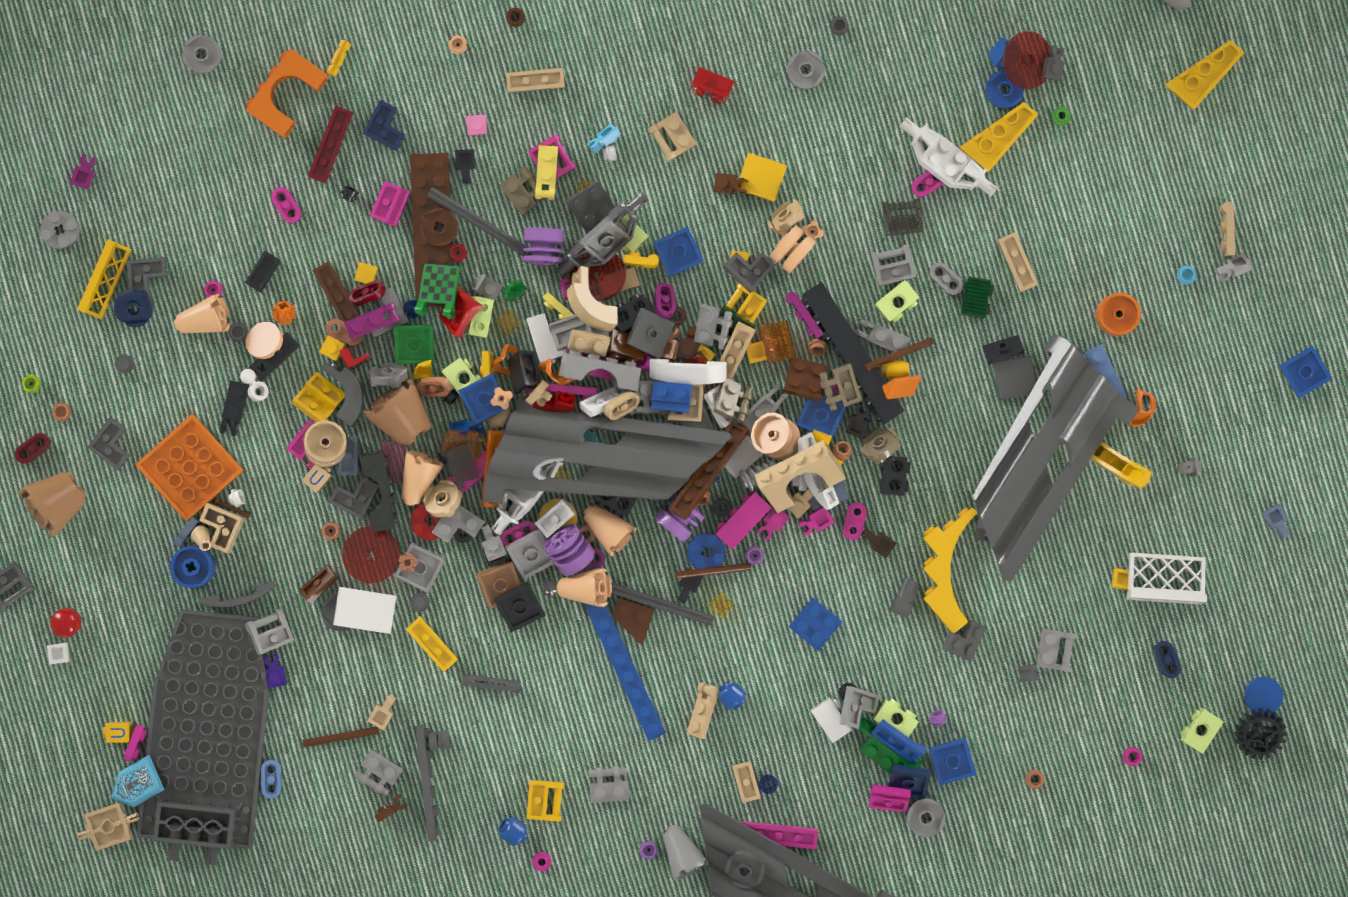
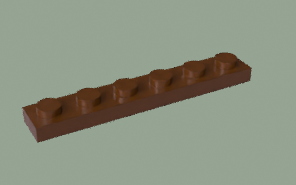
M734 421L729 424L724 432H729L732 438L713 458L703 463L696 470L670 506L669 512L685 521L748 435V429Z

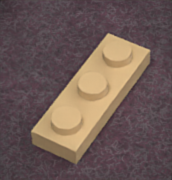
M563 68L506 73L508 93L565 88Z
M1016 232L998 239L997 241L1020 293L1039 285Z
M741 322L737 323L719 361L727 362L726 377L731 380L734 378L756 331Z

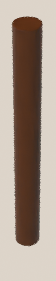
M929 337L864 365V368L868 372L934 344V341Z
M751 563L675 572L676 579L749 571L751 570Z
M371 727L303 740V746L309 747L380 734V730L378 727Z

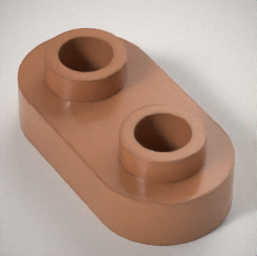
M331 319L326 325L327 334L344 343L356 346L363 340L362 336L351 341L344 321L340 319ZM333 325L339 326L338 331L334 332L332 330Z
M424 377L418 382L417 389L425 397H442L448 395L452 385L445 377Z

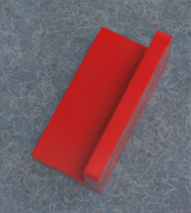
M347 347L340 350L348 368L352 370L372 360L369 354L355 359L351 349Z

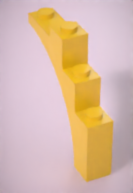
M1101 442L1091 458L1099 467L1108 470L1124 484L1131 487L1135 486L1141 489L1148 484L1150 476L1153 474L1147 468L1131 461L1103 442Z
M965 507L958 513L959 518L955 521L952 519L943 526V531L939 526L935 528L931 526L923 532L925 536L922 539L935 553L936 557H929L924 562L925 566L922 569L936 584V587H929L924 592L925 596L922 599L952 633L957 632L968 622L960 611L953 594L950 565L958 537L969 521L977 514L973 507L969 509Z

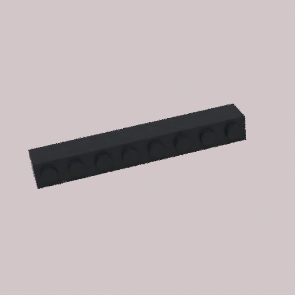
M820 282L803 293L801 302L806 309L810 308L814 315L811 317L817 326L819 324L822 326L824 338L827 342H832L834 345L832 348L837 358L841 357L845 362L842 365L851 364L858 389H862L865 396L863 398L867 405H872L876 412L873 414L878 422L882 421L886 424L903 413L904 409L897 398H886L882 388L886 381L878 368L868 372L865 370L864 365L872 362V359L824 284Z

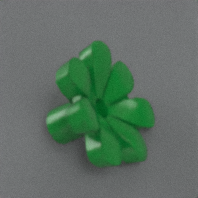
M511 280L505 283L506 287L503 289L504 299L511 302L516 300V296L521 299L524 295L522 292L526 291L527 287L523 285L521 280H517L515 283Z

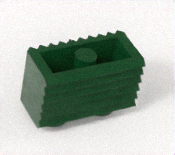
M967 277L961 315L984 319L985 315H989L990 304H987L988 297H992L994 285H991V280Z

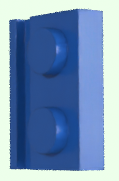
M654 381L650 409L690 413L693 385Z

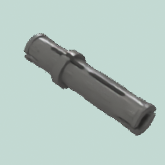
M464 674L462 686L479 687V690L486 688L519 693L521 681L485 677L484 674H481V676ZM473 680L490 682V684L473 682ZM493 683L507 684V685H510V687H508V686H500V685H493Z

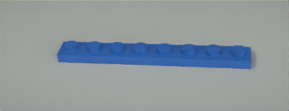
M583 603L648 741L665 734V729L607 607H597Z

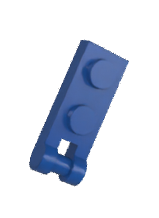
M884 719L881 720L871 733V735L912 764L916 763L920 758L919 756H923L926 752V747L923 744H917Z

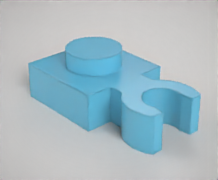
M611 123L597 134L596 139L591 140L587 145L594 153H597L601 150L602 146L614 143L621 133Z

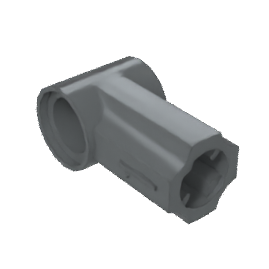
M905 577L898 595L895 596L892 602L890 612L908 618L920 583Z

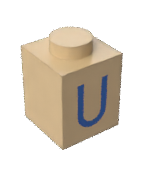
M314 465L302 479V482L314 492L319 493L333 475L330 473L331 469L329 467Z

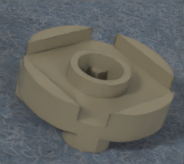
M885 427L886 429L884 430L877 428L864 438V446L861 447V450L868 460L875 461L878 464L883 463L886 458L900 448L899 437L890 427Z

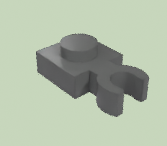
M1052 45L1048 49L1050 58L1044 59L1041 77L1061 81L1065 62L1060 61V59L1064 55L1065 50L1064 48H1058L1056 53V46Z

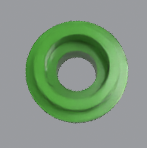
M1057 107L1052 112V120L1056 125H1066L1071 119V113L1066 107ZM1064 113L1065 118L1060 119L1058 114Z

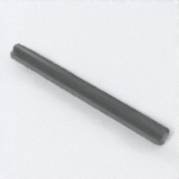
M435 188L430 189L427 195L429 198L523 256L526 254L523 252V249L528 246Z
M611 582L612 594L709 626L713 623L714 616Z

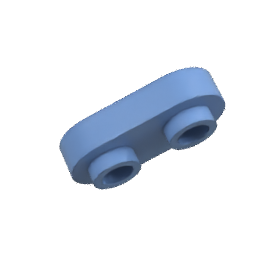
M268 760L261 767V790L263 795L269 799L279 796L282 790L281 765L276 760ZM269 766H274L275 771L273 773L269 772ZM270 785L275 786L274 792L269 790Z

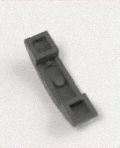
M277 580L255 585L257 591L255 594L222 601L221 594L199 599L202 604L214 607H232L246 604L270 592L277 585Z

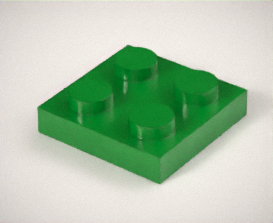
M433 324L394 326L395 364H420L427 360H431V363H434Z

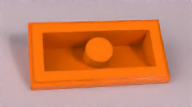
M915 375L892 379L882 387L886 398L895 399L913 396L921 376Z

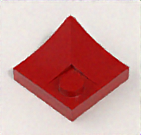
M458 285L454 318L449 319L443 316V309L446 304L443 305L439 318L454 337H461L469 322L483 308V305L473 299Z

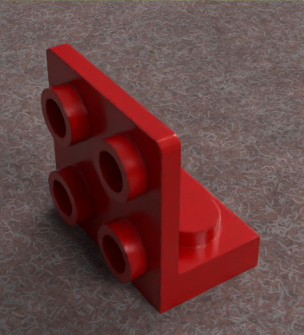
M699 67L694 80L691 81L690 89L693 90V94L700 97L704 95L711 97L710 100L715 103H726L734 80Z

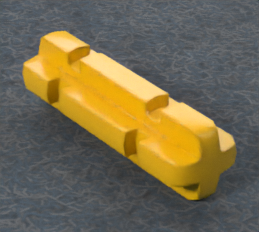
M346 40L340 41L339 49L336 50L331 60L332 64L328 66L327 73L331 76L337 75L338 67H341L346 51L351 46Z

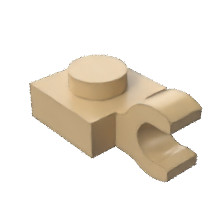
M810 489L804 494L799 491L792 497L795 505L788 509L798 519L813 505L809 501L814 496Z
M389 695L383 706L376 704L367 721L384 731L394 714L389 710L396 698Z

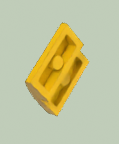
M748 153L740 178H745L749 181L748 183L743 182L741 189L747 190L748 194L775 202L787 166Z
M316 372L291 403L315 422L324 421L332 415L344 400L345 393Z

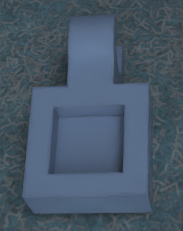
M1280 504L1261 513L1270 530L1276 528L1281 539L1290 535L1284 524L1288 521V518Z

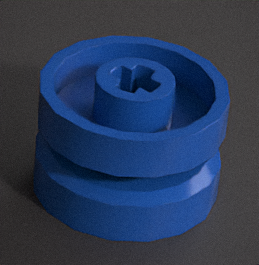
M187 546L174 554L171 559L170 571L174 580L181 586L197 588L205 586L212 580L216 572V562L209 550L202 551L199 546ZM193 563H194V566L196 567V570H192V569H191V565H192Z

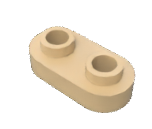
M627 391L608 402L605 406L604 414L611 420H617L633 411L638 406L640 398L633 391Z

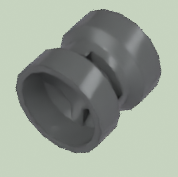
M442 730L441 733L429 732L431 751H436L438 748L450 749L448 730Z

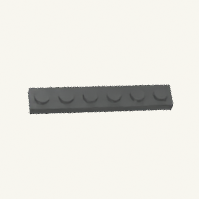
M419 724L415 727L428 841H436L437 836L440 835V826L435 821V816H438V808L433 803V797H436L435 785H431V778H434L433 766L429 767V759H432L430 747H427L429 729L425 728V724Z

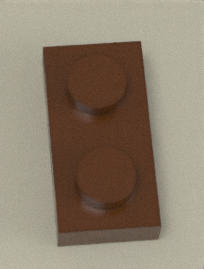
M326 564L299 591L306 601L312 604L339 578L332 568Z

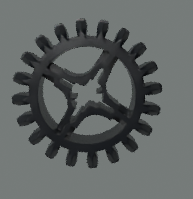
M1259 708L1258 713L1252 709L1251 715L1246 712L1244 713L1245 719L1239 718L1242 724H1236L1235 726L1239 730L1234 732V735L1238 737L1235 739V742L1240 744L1238 748L1241 751L1244 750L1246 756L1250 754L1252 759H1255L1257 755L1260 760L1263 759V755L1270 759V753L1277 755L1276 749L1282 750L1283 748L1280 743H1286V740L1283 738L1287 736V732L1284 731L1286 725L1282 723L1283 719L1281 717L1277 718L1278 714L1276 712L1271 714L1270 709H1266L1264 712L1262 708ZM1260 721H1269L1274 725L1262 726ZM1253 724V729L1247 732L1249 727ZM1259 728L1261 729V731H1263V732H1262V739L1259 737V735H1260V733H1259V732H1260ZM1274 736L1272 741L1268 743V739ZM1247 742H1259L1262 747H1255Z

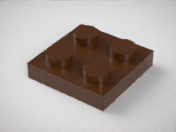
M792 356L783 393L820 402L824 388H821L819 374L827 373L829 366Z

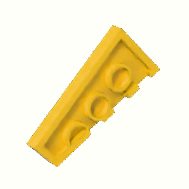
M1229 40L1164 86L1189 108L1194 110L1245 52Z
M1023 102L960 146L959 149L971 157L982 169H987L986 172L988 173L1039 114Z

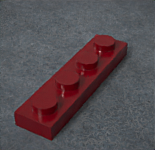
M335 105L309 171V178L324 184L327 183L354 113L352 111Z

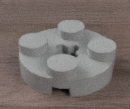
M195 35L185 42L182 58L190 70L198 74H205L213 71L221 62V49L213 38ZM200 49L207 52L204 59L197 58Z
M813 51L795 53L787 65L789 81L800 89L809 90L816 87L823 80L825 74L822 58ZM810 66L809 71L811 73L802 74L803 70L801 67Z
M65 211L50 212L43 219L40 226L41 238L48 246L55 249H64L74 245L80 234L77 220L73 215ZM63 225L62 229L65 232L57 235L55 228Z
M395 363L381 364V368L378 369L374 366L368 372L369 380L373 387H380L382 385H390L393 388L400 387L401 382L405 381L408 377L407 368L403 369L402 364Z
M918 799L907 811L908 826L920 837H931L939 833L945 825L946 816L944 810L933 799ZM927 812L931 820L923 823L921 815H925Z

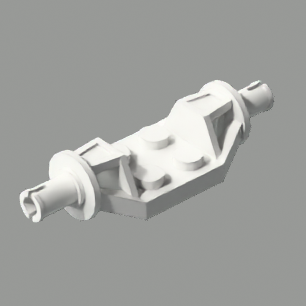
M906 118L900 125V128L913 137L910 145L914 148L919 165L949 188H962L972 191L974 187L978 186L990 197L998 189L997 186L985 178L984 174L987 169L983 170L971 157L949 140L928 128L927 123L924 127L919 128ZM922 139L929 146L926 151L918 140ZM963 174H966L974 180L971 182L961 179Z
M560 461L548 463L541 468L540 474L545 477L554 478L559 466H563L564 463ZM504 490L503 504H499L496 508L501 516L491 527V530H494L496 534L501 536L510 522L518 525V520L530 511L544 491ZM510 499L513 501V503L507 512L505 510L508 500Z

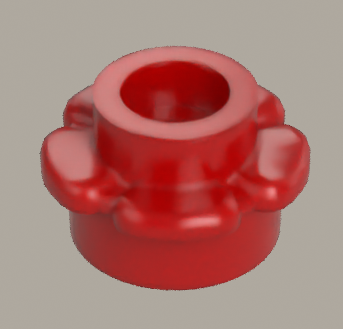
M454 244L450 250L452 260L460 263L463 259L467 258L468 252L465 250L464 245Z

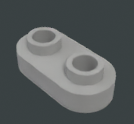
M938 262L931 266L929 270L931 279L946 293L956 295L961 292L963 288L961 278L947 265ZM937 269L942 271L941 276L936 275L935 271ZM951 282L956 284L955 289L950 288L949 284Z

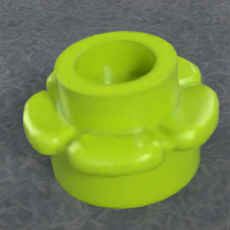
M29 374L22 380L23 389L28 393H35L39 390L41 380L36 375Z

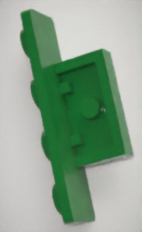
M861 715L859 730L869 737L859 749L863 754L889 774L893 764L898 765L900 761L909 767H920L922 763L920 759L912 764L871 735L876 725L870 719Z

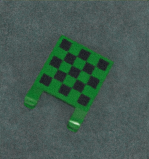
M424 264L419 299L415 307L416 314L425 316L427 314V303L446 304L443 309V316L449 319L454 318L461 267Z

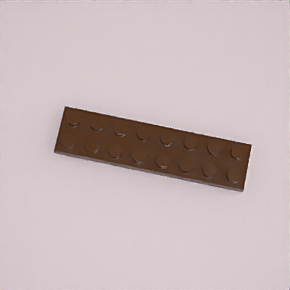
M449 153L410 154L416 304L419 299L424 264L453 266V260L450 255L452 242L443 247L432 246L423 239L420 233V222L427 211L434 208L448 210L427 195L431 188H435L451 198ZM437 222L434 231L442 232V229L445 228L444 224L441 225ZM427 303V307H441L444 305L438 303Z

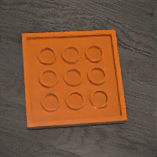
M193 413L135 464L186 522L245 471Z

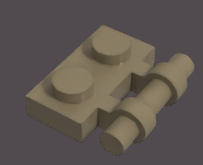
M525 166L519 169L523 175L522 178L518 180L515 174H513L499 185L522 216L537 206L533 199L535 198L536 180L533 177L532 171H528ZM526 182H528L533 189V191L530 193H528V191L523 186V184H525Z
M851 364L831 370L833 378L828 379L826 372L819 374L821 379L820 385L821 388H824L826 404H829L830 411L838 409L836 402L840 400L844 407L862 401ZM836 384L838 394L833 395L831 386Z
M726 377V381L721 382L713 412L729 420L733 415L738 416L737 422L743 424L749 414L748 407L753 399V389L747 387L743 393L740 391L742 384ZM738 400L742 402L741 407L736 406Z

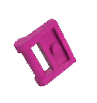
M558 134L539 144L541 146L553 144V146L558 147V154L565 167L560 169L557 164L556 179L577 168L561 145ZM539 145L528 151L536 166L538 164Z

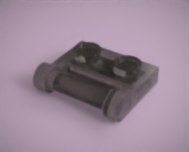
M920 198L914 199V201L888 204V202H882L885 237L924 232ZM915 208V214L889 216V211Z

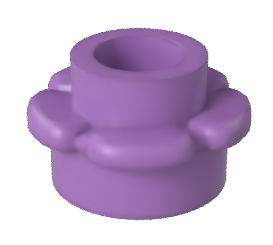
M757 546L750 547L749 551H746L745 554L748 563H751V565L762 563L764 551L761 548H757Z
M943 710L934 711L929 715V723H934V726L944 725L948 719Z
M648 840L641 843L640 855L643 858L653 859L655 854L658 853V847L655 845V842Z

